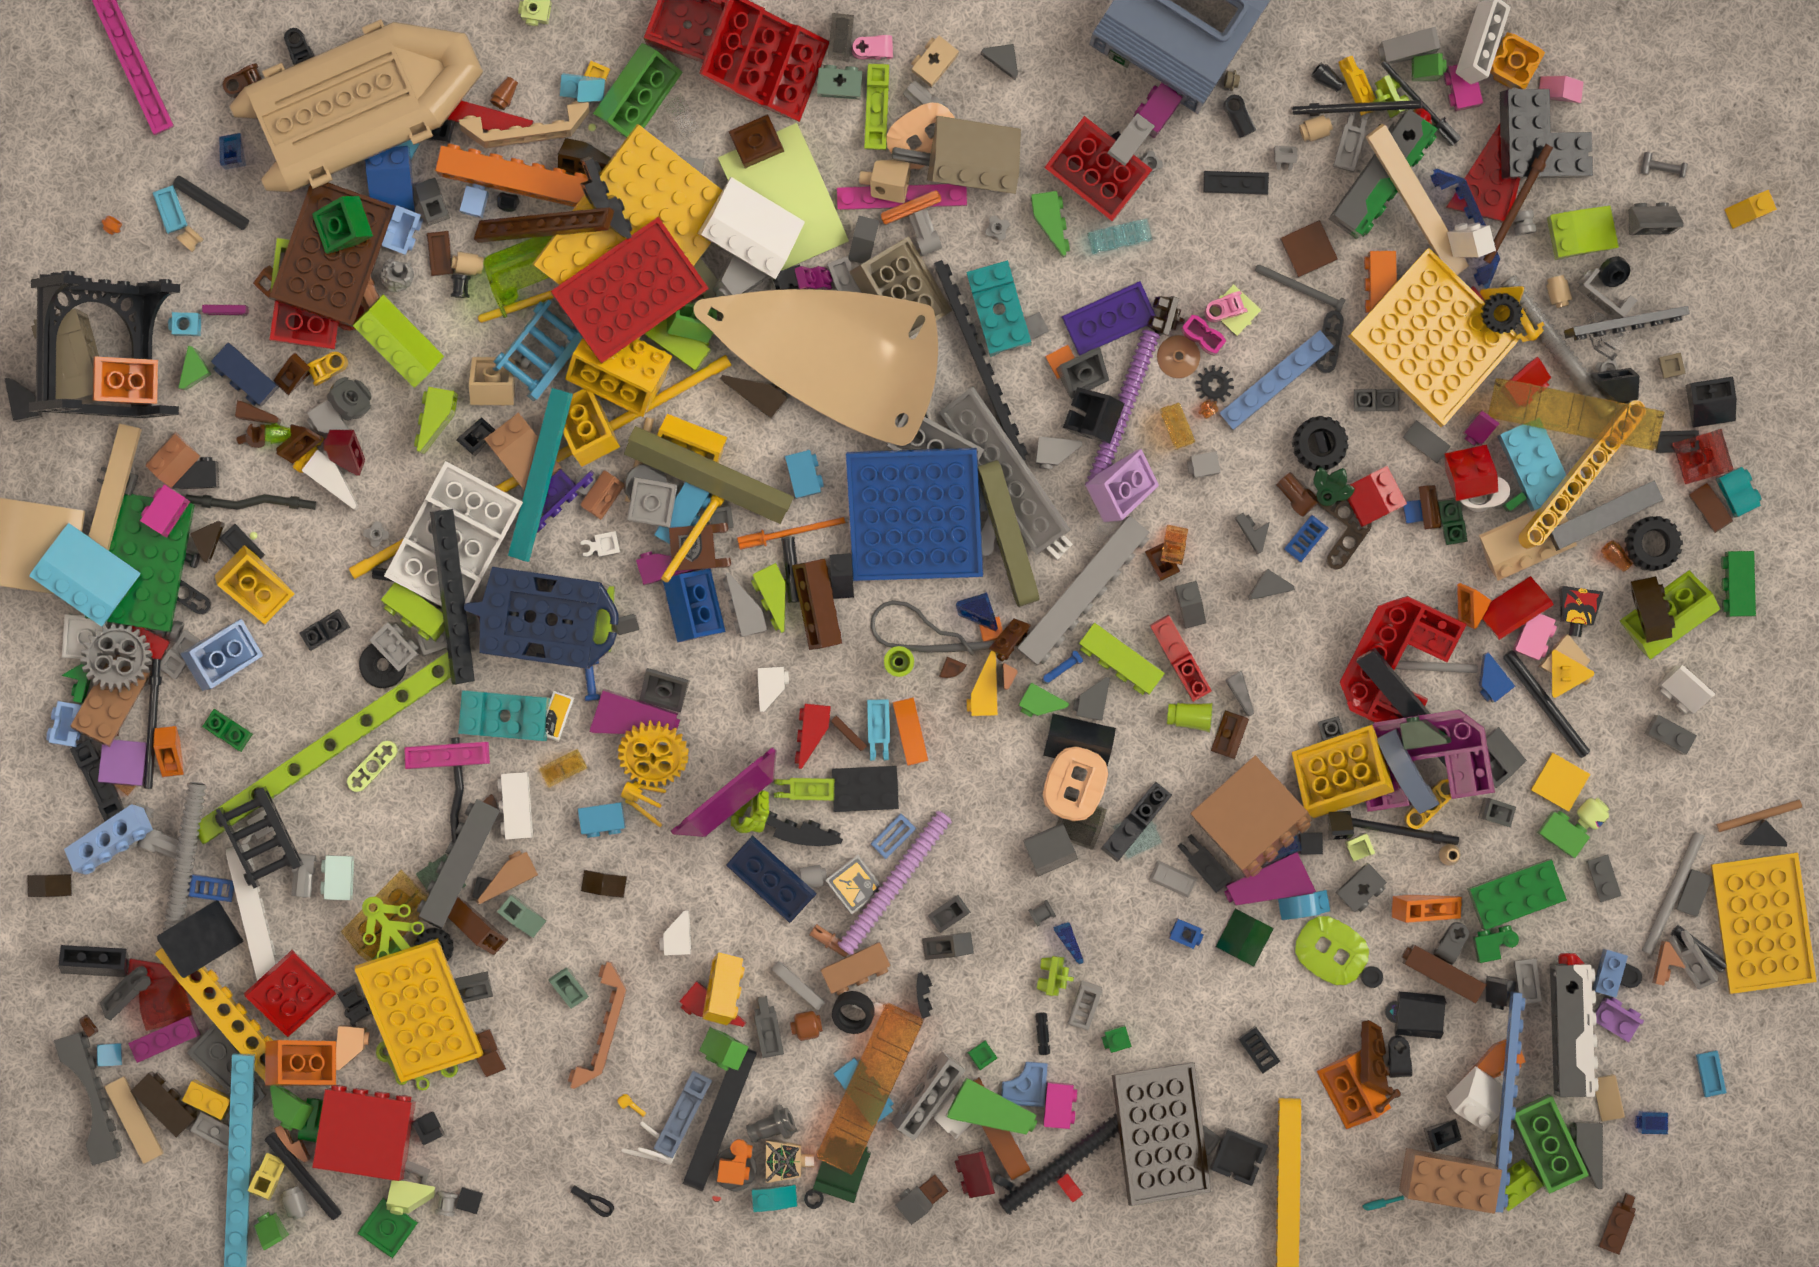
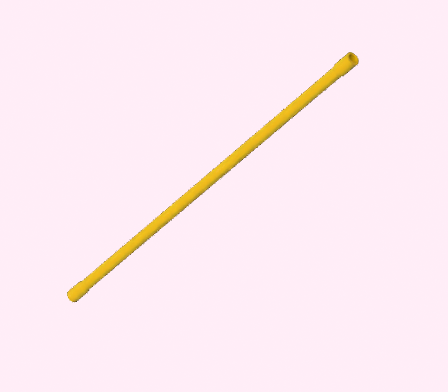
M726 354L711 362L705 368L657 394L647 412L712 375H716L731 367L732 365ZM627 411L609 421L614 432L640 416ZM569 445L558 450L556 458L558 463L573 455ZM512 476L495 487L506 493L520 484ZM403 539L351 566L349 571L353 578L357 579L377 565L395 556Z

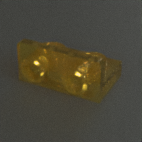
M1180 403L1168 405L1159 410L1175 450L1195 442Z

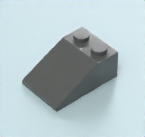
M1635 203L1634 207L1628 209L1629 235L1674 234L1684 227V222L1676 207L1669 206V203H1656V206L1647 207V203Z

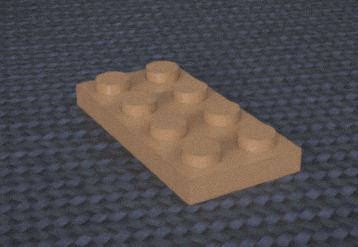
M116 655V658H113V660H117V657H120V655ZM106 663L102 670L107 669L109 664ZM124 666L120 669V671L128 672L131 669V667ZM151 670L149 673L143 672L145 680L137 679L138 686L131 683L130 690L122 686L121 692L118 691L117 687H114L113 691L110 692L109 686L101 690L100 683L96 686L93 685L70 727L110 747L147 683Z

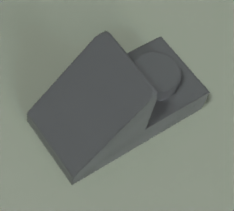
M1241 513L1235 517L1256 554L1258 555L1263 552L1270 522L1254 530L1253 526H1255V523L1249 514L1245 516L1244 513Z
M955 895L945 904L931 912L928 917L941 933L971 912L960 896Z

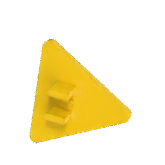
M1524 287L1485 288L1480 290V294L1485 300L1490 299L1489 296L1497 295L1496 293H1506L1520 303ZM1500 305L1494 310L1503 321L1510 315V310L1505 305Z
M1557 650L1552 651V697L1556 698L1594 676V671Z

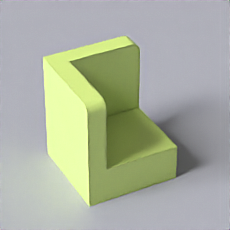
M1367 833L1345 841L1353 862L1375 854Z

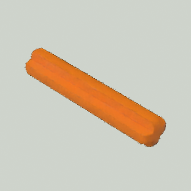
M937 190L882 212L881 219L887 225L941 202V195Z

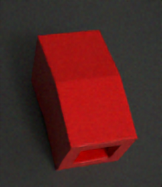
M1068 1173L1057 1181L1072 1202L1084 1195Z

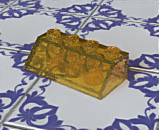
M401 869L375 897L380 898L383 904L400 906L406 904L410 907L411 913L408 917L384 913L389 921L414 923L420 920L418 919L420 913L417 912V908L421 900H427L428 895ZM371 903L369 905V910L371 912H375L377 910V905L375 903ZM401 907L400 913L402 915L408 914V908ZM361 910L341 933L361 957L366 961H371L380 949L382 925L376 919L374 929L376 941L372 945L365 944L363 935L366 933L368 917ZM397 930L402 937L408 932ZM368 934L366 935L365 940L368 943H371L374 940L373 935Z

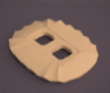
M939 103L923 104L903 115L890 127L887 133V147L891 154L894 147L912 150L906 140L913 135H917L922 144L914 149V151L931 153L933 138H929L925 128L936 122V116L955 117L947 107ZM910 163V169L919 170L925 166Z
M1081 747L1065 748L1057 754L1047 773L1042 794L1045 806L1052 814L1073 822L1086 820L1094 814L1104 794L1108 778L1106 762L1099 754ZM1075 766L1087 770L1084 781L1071 777ZM1067 787L1079 790L1080 794L1076 802L1064 798Z

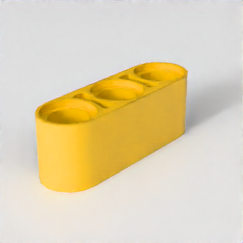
M1448 779L1439 780L1431 788L1439 802V805L1435 806L1434 809L1419 814L1415 807L1412 806L1407 811L1404 821L1409 828L1419 829L1423 827L1451 799V792L1444 795L1440 789L1443 783H1449ZM1413 813H1417L1420 816V822L1417 825L1410 823L1409 819Z

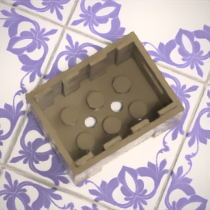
M76 308L71 309L66 314L57 333L56 399L82 400V404L97 402L93 401L94 357H99L89 317L86 313ZM37 319L33 320L34 325L31 326L35 339L37 332Z

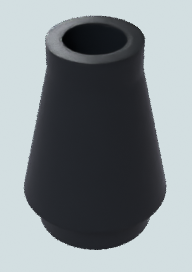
M1322 62L1319 63L1311 75L1314 78V82L1336 92L1344 84V81L1339 78L1328 64L1324 65Z

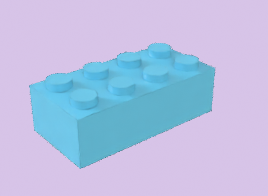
M1540 417L1497 436L1517 482L1527 497L1526 501L1531 512L1539 509L1566 476ZM1568 486V491L1572 494V489Z

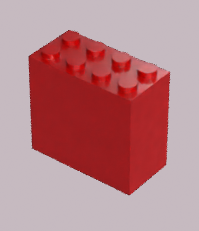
M331 1085V1088L325 1089L312 1168L394 1181L403 1180L416 1101H411L412 1097L406 1095H396V1098H391L390 1093L380 1091L372 1095L368 1094L369 1090L361 1088L347 1091V1086Z

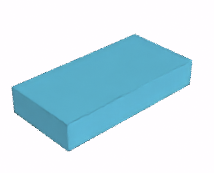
M173 185L153 192L167 234L185 228L187 222Z

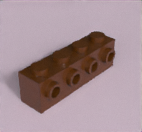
M825 558L792 565L809 650L842 644L841 631L839 629L837 611L834 605L833 591L830 585Z

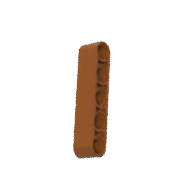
M980 1077L973 1080L984 1087ZM982 1126L1012 1181L1031 1170L1010 1131Z

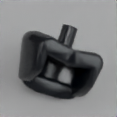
M500 192L497 196V207L505 212L515 211L520 203L517 195Z

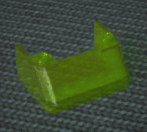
M553 236L528 239L490 254L483 260L491 291L503 318L508 317L504 305H510L516 301L519 296L518 290L550 278L532 264Z

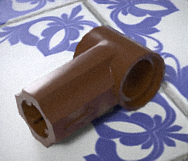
M1291 472L1276 484L1291 501L1290 504L1294 511L1302 517L1319 503L1317 496L1310 489L1305 488Z

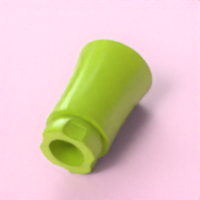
M897 646L891 648L884 657L885 669L896 677L909 674L914 667L913 654L905 647ZM902 658L903 665L897 666L895 660Z
M1213 703L1169 704L1167 724H1176V727H1186L1210 733Z

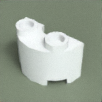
M950 1091L933 1117L948 1133L957 1139L972 1123L946 1117L956 1097Z

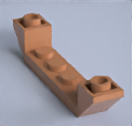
M607 961L606 965H601L598 977L602 978L601 983L617 987V990H612L609 1003H612V1008L610 1012L606 1011L603 1024H606L605 1032H600L597 1045H600L599 1053H594L591 1066H594V1070L582 1066H577L575 1070L571 1069L568 1082H571L570 1088L573 1089L603 1073L627 988L614 964L610 961Z

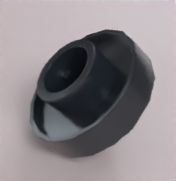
M1620 256L1611 257L1602 263L1598 276L1605 286L1617 287L1629 277L1630 265Z

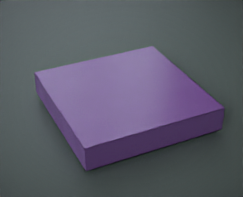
M114 740L110 747L102 744L98 782L142 786L147 743Z

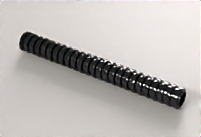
M1114 1113L1113 1118L1109 1117V1121L1102 1122V1126L1098 1125V1129H1093L1091 1134L1087 1133L1086 1138L1082 1137L1080 1142H1075L1076 1145L1074 1147L1071 1145L1070 1149H1066L1063 1155L1060 1153L1059 1158L1055 1157L1052 1163L1048 1162L1047 1167L1043 1166V1170H1038L1036 1175L1032 1174V1178H1027L1025 1183L1021 1182V1186H1016V1190L1009 1191L1010 1194H1005V1198H1000L999 1204L1004 1211L1011 1215V1211H1016L1018 1206L1022 1207L1023 1202L1027 1203L1029 1198H1034V1194L1038 1195L1040 1190H1045L1044 1187L1046 1185L1049 1187L1050 1182L1054 1183L1057 1177L1061 1178V1174L1065 1175L1068 1169L1072 1170L1073 1165H1078L1077 1162H1082L1084 1157L1088 1158L1089 1153L1093 1154L1095 1149L1099 1150L1100 1145H1105L1104 1142H1109L1111 1137L1115 1138V1134H1119L1117 1114Z

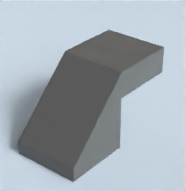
M858 216L848 257L850 261L864 263L871 259L880 223L879 220Z

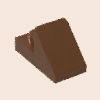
M294 353L288 358L273 381L289 396L310 375V367Z
M291 424V436L276 448V453L293 464L320 443L322 437L306 427Z
M491 1029L476 1034L483 1050V1056L476 1058L485 1076L488 1077L506 1070Z

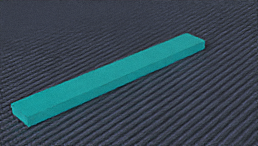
M551 388L522 499L523 503L520 507L508 556L525 562L530 561L573 396L572 393Z

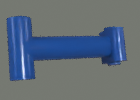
M1073 651L1070 658L1045 674L1042 682L1049 684L1076 663L1081 664L1083 662L1082 657L1077 651Z
M591 666L590 669H585L588 695L585 696V701L587 702L600 700V694H596L593 666Z

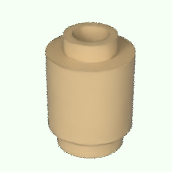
M1324 115L1303 122L1304 124L1299 125L1304 142L1308 140L1311 142L1330 136V131L1333 130L1330 119L1325 118Z
M457 252V256H452L451 268L455 269V273L476 276V274H482L484 258L478 257V254Z
M1564 275L1547 279L1548 285L1546 287L1551 305H1556L1557 308L1568 306L1569 301L1573 300L1568 280H1565Z

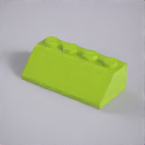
M384 294L353 324V327L414 388L444 357Z
M1690 570L1664 588L1665 597L1663 598L1668 600L1670 606L1668 614L1669 616L1673 615L1675 621V628H1672L1673 638L1647 643L1636 609L1619 620L1638 648L1650 660L1720 610L1713 593Z

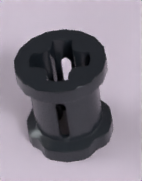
M451 275V279H453V293H451L450 297L470 298L468 294V281L471 280V276Z

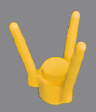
M627 781L620 797L626 799L625 803L633 806L658 827H662V823L634 801L638 802L640 799L661 808L662 805L643 796V790L641 789L666 793V789L650 785L647 787L645 784H638L637 781H634V783Z

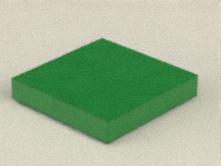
M383 1197L357 1234L393 1259L418 1222L406 1213H403V1215L392 1214L390 1210H387V1199Z

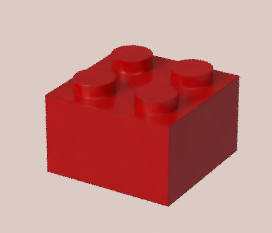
M1487 444L1444 453L1445 471L1456 501L1499 492L1498 474Z

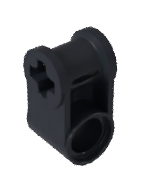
M290 28L285 32L284 40L293 65L314 57V53L301 30ZM295 33L300 34V41L297 44H291V35Z
M1395 1035L1388 1042L1389 1077H1412L1410 1045L1404 1037ZM1398 1041L1404 1045V1047L1400 1048V1051L1394 1048Z

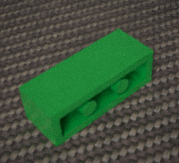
M1754 551L1725 552V556L1721 557V568L1725 569V578H1722L1721 585L1722 591L1726 593V600L1722 601V611L1726 613V617L1756 616Z

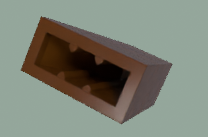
M457 897L448 918L476 946L495 955L508 941V938L471 905Z

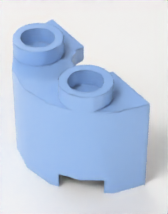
M396 205L382 246L405 255L407 250L412 251L416 240L412 238L415 230H420L423 218H420L421 214Z
M57 702V706L53 707L51 713V720H55L53 728H48L46 739L49 741L48 743L76 747V741L80 740L81 733L70 726L82 705Z

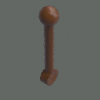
M1399 1089L1393 1090L1394 1095H1391L1382 1104L1376 1106L1378 1113H1382L1384 1107L1394 1098L1401 1096Z

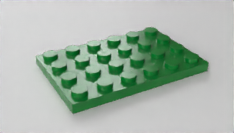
M124 494L109 551L141 574L106 622L171 632L195 505L188 504L166 538L140 521L143 510L151 505L154 498Z

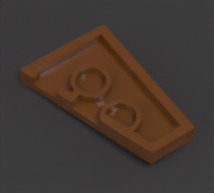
M1370 1020L1363 1021L1360 1034L1361 1083L1385 1096L1394 1095L1393 1088L1388 1086L1387 1076L1390 1075L1389 1067L1385 1066L1383 1059L1386 1049L1382 1027Z

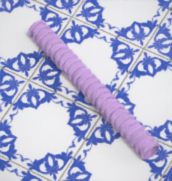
M936 811V816L931 817L932 821L927 823V828H923V833H919L920 837L915 839V844H911L912 848L907 850L908 853L906 855H903V860H899L900 864L896 865L895 870L890 872L891 876H887V881L882 883L883 887L878 888L879 892H875V897L870 899L871 903L866 904L867 908L862 910V915H858L859 919L854 920L855 924L850 926V931L847 930V935L842 936L843 940L837 943L848 954L853 955V950L858 949L857 945L862 943V938L865 939L867 937L865 934L867 932L870 933L869 929L875 926L874 922L879 921L878 917H882L883 910L886 911V906L891 905L890 901L895 899V894H899L898 890L903 889L902 885L907 883V878H911L910 874L915 873L914 869L920 866L919 862L924 861L922 858L924 856L927 857V852L932 850L931 846H935V841L940 839V834L943 835V830H947V825L952 823L951 819L941 811Z

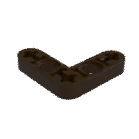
M1345 500L1340 501L1341 503L1335 507L1334 512L1330 510L1333 507L1332 505L1324 506L1318 503L1321 509L1347 526V529L1327 556L1326 562L1334 570L1341 569L1346 565L1372 527V522L1366 525V530L1364 528L1358 530V524L1354 521L1350 525L1348 521L1353 517L1354 511L1350 503ZM1341 506L1349 508L1350 515L1347 518H1341L1338 515V509ZM1347 536H1351L1355 540V545L1351 549L1343 545V540ZM1340 546V548L1343 551L1348 552L1349 555L1346 556L1345 554H1343L1340 558L1342 564H1336L1334 566L1332 564L1333 559L1331 558V556H1337L1339 554L1340 550H1337V547Z

